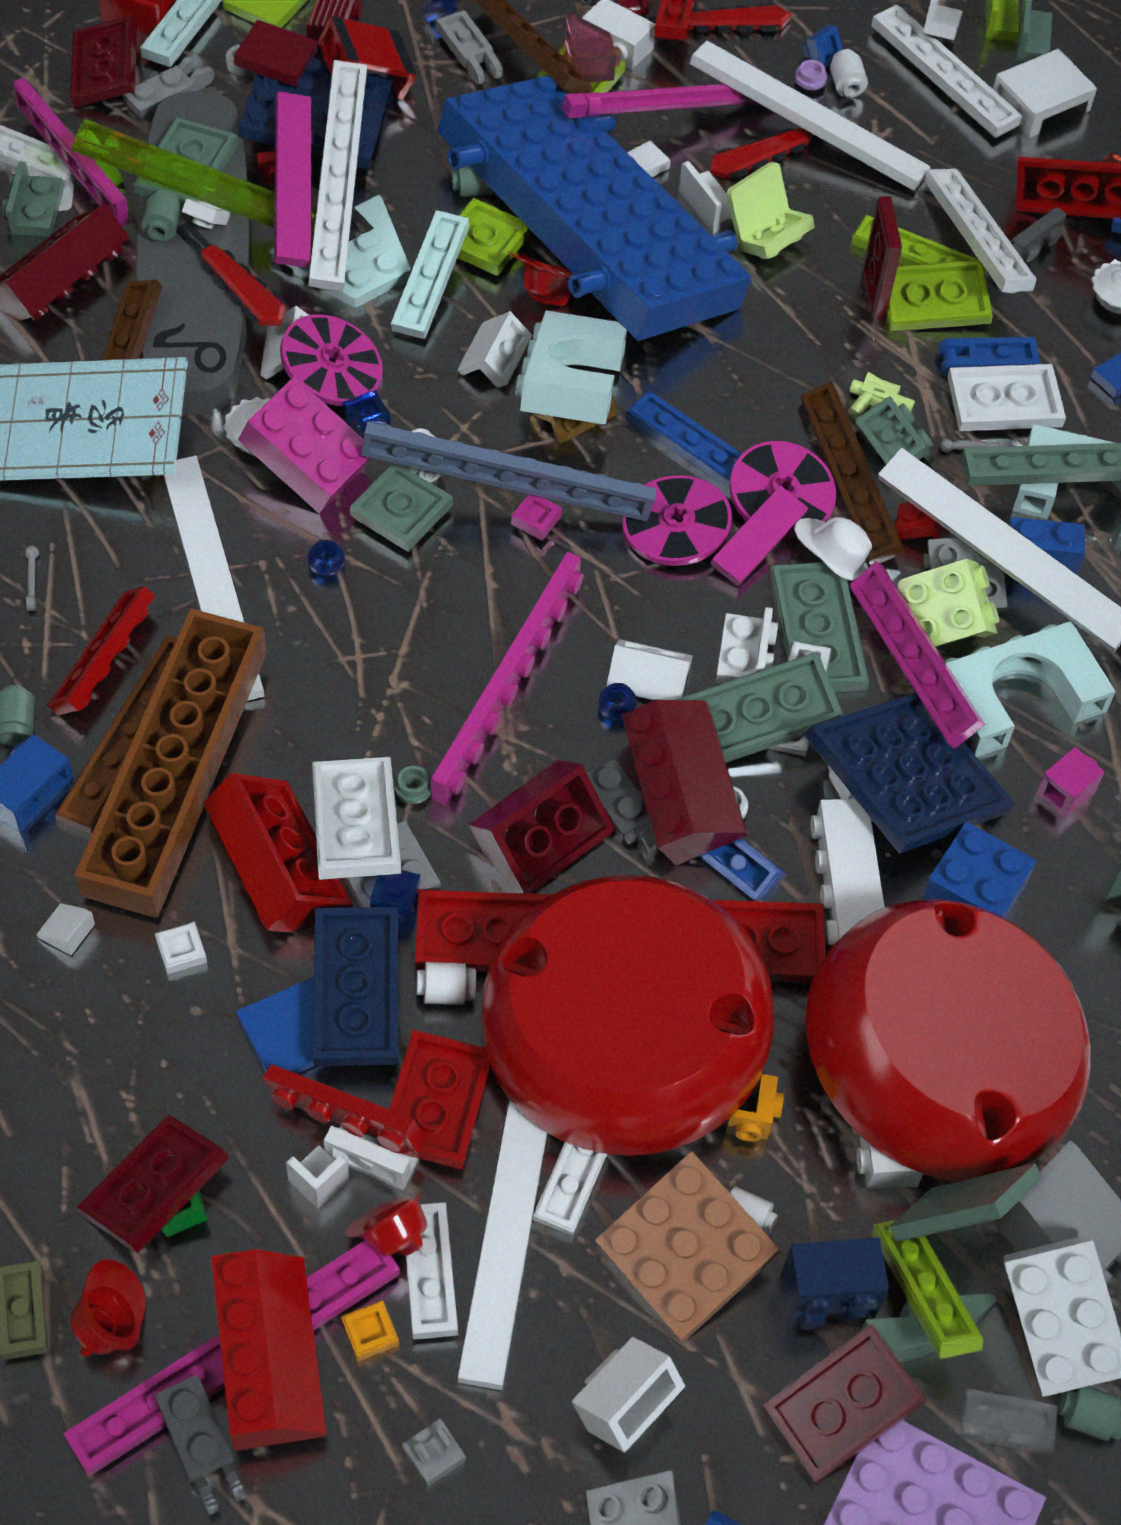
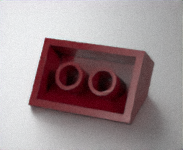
M562 760L555 761L468 824L485 858L519 893L530 894L616 830L582 764Z

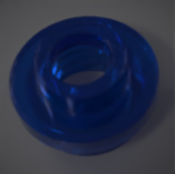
M332 540L316 542L308 553L309 567L320 575H333L339 572L345 564L344 551Z
M613 683L600 693L598 705L602 714L607 718L623 720L622 714L636 709L637 698L629 686L623 683ZM615 701H619V702L623 703L624 705H622V706H616V705H613V704H611V703H612V702H615Z

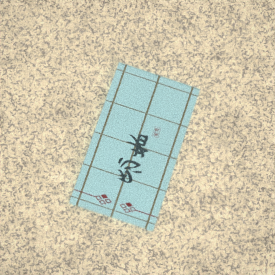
M187 358L0 365V480L175 474L188 367Z

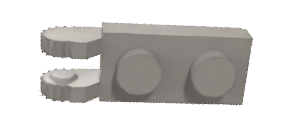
M465 10L435 20V29L463 67L467 68L469 76L475 84L478 85L485 82L483 69L479 65L482 62H485L487 71L493 78L502 76L503 69L499 59L493 53L492 46Z
M194 54L191 57L184 58L179 66L168 69L136 85L135 92L122 95L123 101L140 119L144 120L155 114L157 106L165 98L176 93L197 92L205 88L206 85L209 86L214 81L216 74L209 66L203 67V60L200 56Z

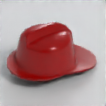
M508 251L510 255L524 261V286L527 293L534 300L551 305H566L571 295L568 288V279L571 275H574L568 268L544 264L522 254Z
M422 1193L412 1197L394 1199L369 1211L348 1227L345 1231V1236L349 1238L362 1237L383 1257L397 1252L403 1255L414 1253L422 1248L423 1242L420 1235L428 1226L427 1219L418 1200Z
M101 1260L94 1264L87 1274L81 1298L70 1315V1327L74 1336L80 1342L79 1354L83 1357L89 1356L92 1353L106 1355L116 1349L129 1350L137 1344L145 1313L146 1297L137 1276L125 1264L115 1260Z

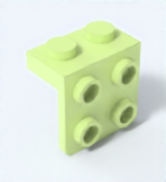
M769 162L730 187L727 191L739 249L742 252L759 256L762 259L772 258L781 249L799 241L804 234L815 228L812 215L789 209L781 169L778 163Z
M966 558L903 578L899 581V592L935 647L970 636L985 638L997 634L995 624L999 623L998 612L995 604L988 601L985 588L989 587L988 575L983 566L979 567L978 562Z

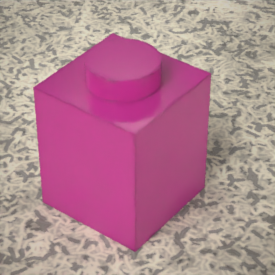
M1074 747L1044 773L1036 793L1066 818L1096 792L1105 771L1098 766L1093 758L1084 755L1079 749Z

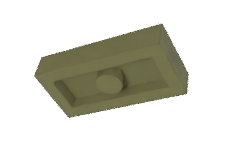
M33 1261L0 1267V1355L2 1359L7 1360L48 1353L42 1267L40 1262Z

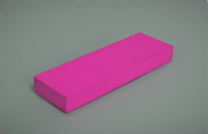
M780 485L714 556L710 564L739 587L806 514L809 508Z

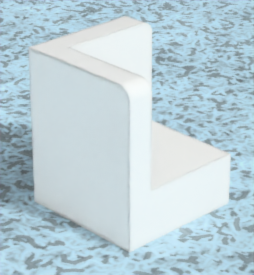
M320 1146L316 1147L301 1162L293 1156L286 1162L288 1181L317 1209L349 1181L348 1161L342 1156L334 1160Z

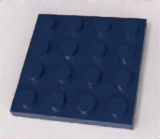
M313 57L296 86H291L257 73L239 124L238 137L275 146V108L278 91L311 97V155L323 158L332 76L326 62ZM366 72L357 167L369 169L393 79L383 77L377 73Z
M917 693L811 726L805 736L899 854L957 833L966 821L975 826L1005 815L1015 805L1011 797L964 742L957 748H953L947 743Z

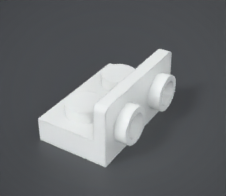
M765 607L763 619L726 613L715 683L722 684L773 666L774 653H767L768 644L775 645L778 623L771 622L773 608Z

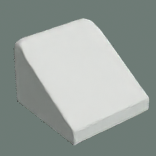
M60 903L36 935L39 939L72 955L95 925L92 912L85 908Z

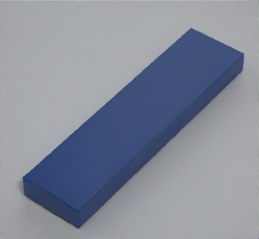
M651 391L646 392L626 410L627 420L729 489L732 469L742 453Z

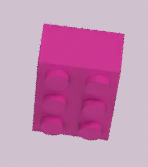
M295 376L247 421L238 438L248 450L319 514L365 469L371 460L370 457L361 456L364 439Z

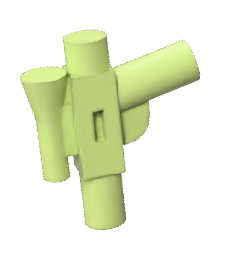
M868 372L864 382L854 379L849 392L859 395V398L849 408L848 415L855 420L863 415L868 408H873L889 396L892 397L897 406L904 403L909 411L912 412L915 400L899 395L901 386L884 381Z

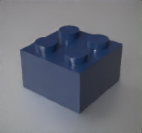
M880 1237L791 1244L780 1275L788 1326L800 1325L803 1330L821 1329L827 1326V1323L844 1322L846 1326L851 1327L862 1326L866 1319L876 1318L889 1290Z

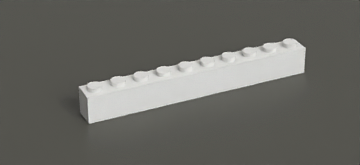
M856 799L820 800L817 815L811 816L812 839H818L820 849L816 850L815 854L817 874H823L824 885H821L820 902L823 903L824 909H828L829 920L825 923L827 945L834 946L836 941L860 920L877 910L885 908L871 818ZM852 1128L853 1134H858V1133ZM860 1136L861 1148L857 1149V1168L859 1174H865L867 1189L918 1187L923 1176L922 1173L890 1159Z

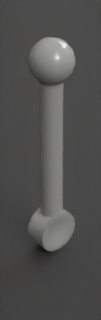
M943 439L939 443V448L944 453L950 452L952 449L1013 446L1012 442L1008 439H1001L999 443L952 442L949 439Z
M30 545L24 551L26 558H28L26 606L27 611H35V559L39 556V550L36 546Z

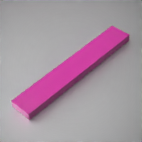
M23 77L14 81L13 87L19 110L99 205L105 203L122 227L129 224L127 201L123 194L27 80Z
M278 91L275 108L274 263L309 268L311 262V97Z
M876 561L852 581L849 587L947 743L953 748H957L983 727L985 723L885 568Z

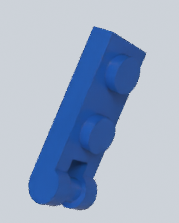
M1035 337L947 338L938 344L939 356L944 359L941 363L942 374L946 378L950 368L1041 364Z

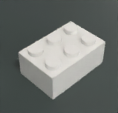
M1091 1234L1004 1255L1005 1267L1042 1396L1045 1397L1121 1378V1334Z

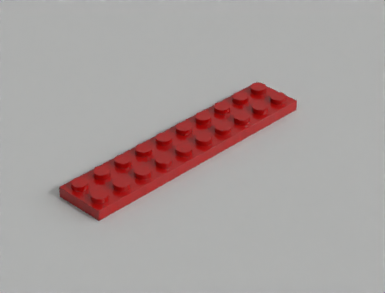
M419 890L415 970H424L425 962L465 963L466 968H476V972H488L490 963L499 945L510 929L524 914L553 894ZM712 900L726 910L754 941L764 960L771 982L812 983L819 965L826 956L823 903Z

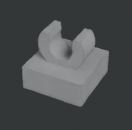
M441 1418L402 1444V1450L427 1487L466 1462L465 1454Z

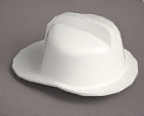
M834 517L827 522L804 518L795 524L794 532L797 538L838 576L854 581L868 569L866 558L872 549V544L866 532L856 523L843 517Z

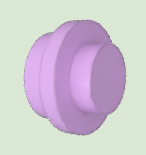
M816 60L804 61L796 70V83L806 90L822 88L827 81L824 65Z

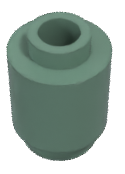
M470 166L460 170H452L453 191H459L460 197L490 196L494 192Z
M158 190L147 200L141 227L145 235L155 241H168L176 234L181 205L178 197L173 192Z
M10 685L0 691V743L7 746H17L20 743H24L34 732L35 697L22 686Z
M1090 1386L1063 1392L1059 1402L1058 1414L1064 1416L1063 1422L1065 1427L1108 1441L1110 1438L1121 1440L1120 1397Z

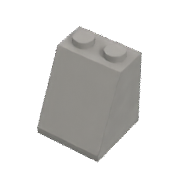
M1070 1140L1040 1171L1042 1176L1040 1181L1007 1212L998 1230L1021 1251L1091 1234L1104 1279L1107 1283L1113 1276L1107 1270L1115 1261L1121 1264V1200L1079 1147Z

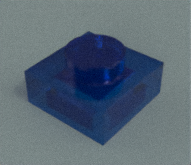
M431 0L421 13L428 22L438 17L442 18L451 15L457 10L455 4L459 0Z
M376 390L343 402V411L355 432L359 435L365 434L367 422L391 424V415Z
M401 870V874L378 875L370 898V907H398L399 915L410 917L421 883V875Z

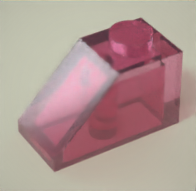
M566 14L565 42L571 65L589 83L614 80L615 66H620L621 58L619 46L613 45L610 32L575 14Z

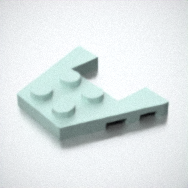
M380 195L354 207V217L368 232L348 242L343 291L320 288L353 308H357L407 282L411 274V268ZM274 248L269 250L270 260L274 263ZM311 262L309 268L287 265L293 269L294 275L302 279L309 278Z

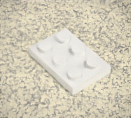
M1052 364L949 369L947 378L959 431L1032 428L1033 424L1044 427H1063L1066 416Z

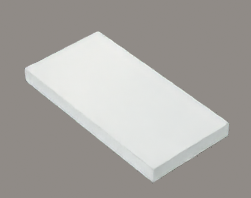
M391 757L312 762L319 880L401 874Z

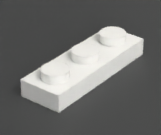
M446 1202L421 1204L428 1223L426 1230L420 1235L423 1246L414 1253L406 1255L413 1340L458 1335Z

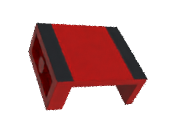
M330 16L318 39V43L331 76L334 60L367 65L368 70L387 73L388 77L393 79L392 86L397 98L403 99L408 89L414 84L417 73L399 31Z

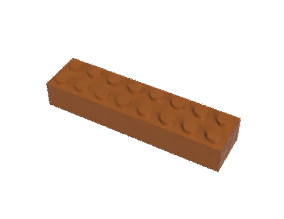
M192 608L189 609L74 874L81 897L158 918L204 807L203 802L209 795L267 654L263 627Z

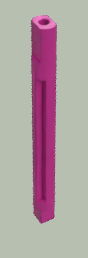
M725 84L604 93L565 94L561 108L567 118H580L607 114L759 103Z

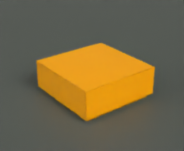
M383 1300L341 1316L343 1327L357 1362L399 1346V1339Z

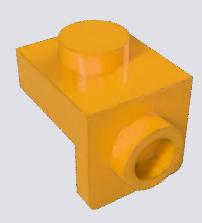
M761 1075L754 1112L737 1110L728 1119L726 1130L728 1134H734L737 1138L750 1142L760 1139L768 1140L773 1118H781L784 1093L776 1092L778 1076Z

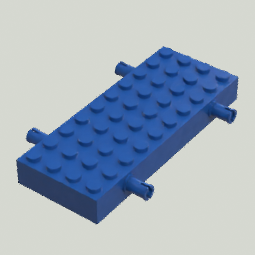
M549 75L445 99L437 133L452 147L447 153L449 166L453 167V170H460L470 166L574 274L568 279V288L571 294L574 293V297L578 298L592 293L637 341L740 309L752 276L729 254L737 248L735 234H731L732 231L726 230L711 236L697 220L692 218L608 134L615 129L616 123L613 114L567 118L561 106L565 94L568 93Z

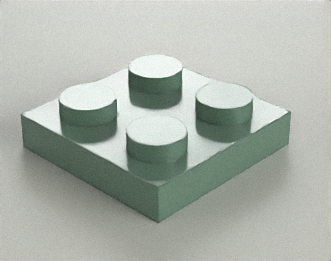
M393 463L350 506V516L409 552L453 506V496L404 466Z

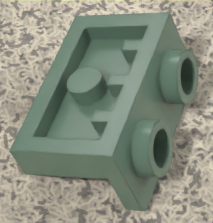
M18 162L16 173L11 174L9 179V199H4L3 218L8 220L11 234L49 237L54 230L64 191L63 179L29 175L26 162Z
M891 396L855 419L856 424L885 465L901 448L918 460L923 457L928 464L934 460L929 451V448L934 445L922 428L918 431L913 428L911 423L915 419L904 403L897 406Z

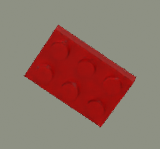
M412 1030L389 1109L414 1118L425 1141L417 1154L402 1148L399 1152H393L463 1170L491 1067L486 1048ZM379 1143V1146H381V1147H383V1148H385V1149H388V1148H386L385 1146H383L381 1143Z

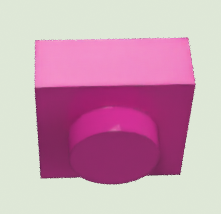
M529 494L512 514L511 525L543 540L561 518L562 507L543 497Z

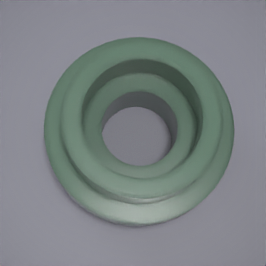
M407 766L395 777V794L400 800L409 804L424 802L431 795L432 777L420 766ZM415 784L418 785L420 788L410 789L407 787L409 785Z

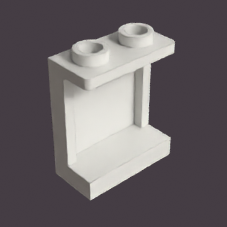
M1056 49L998 73L993 90L1022 115L1020 125L1017 127L1028 138L1039 134L1043 119L1074 106H1077L1083 113L1089 112L1097 88L1059 49Z

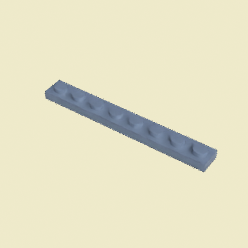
M367 422L361 456L642 521L648 520L655 501L656 488L644 486L640 483L626 482L609 478L602 474H592L567 466H558L536 461L532 458L502 453L494 449L471 446L460 441H450L428 436L425 433L398 429L387 424Z

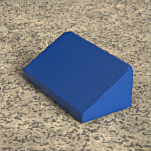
M744 838L700 855L702 859L754 901H761L787 874Z

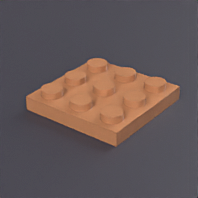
M692 1151L595 1239L599 1246L683 1342L782 1252Z

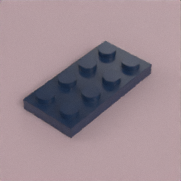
M398 907L315 908L313 1066L398 1065Z

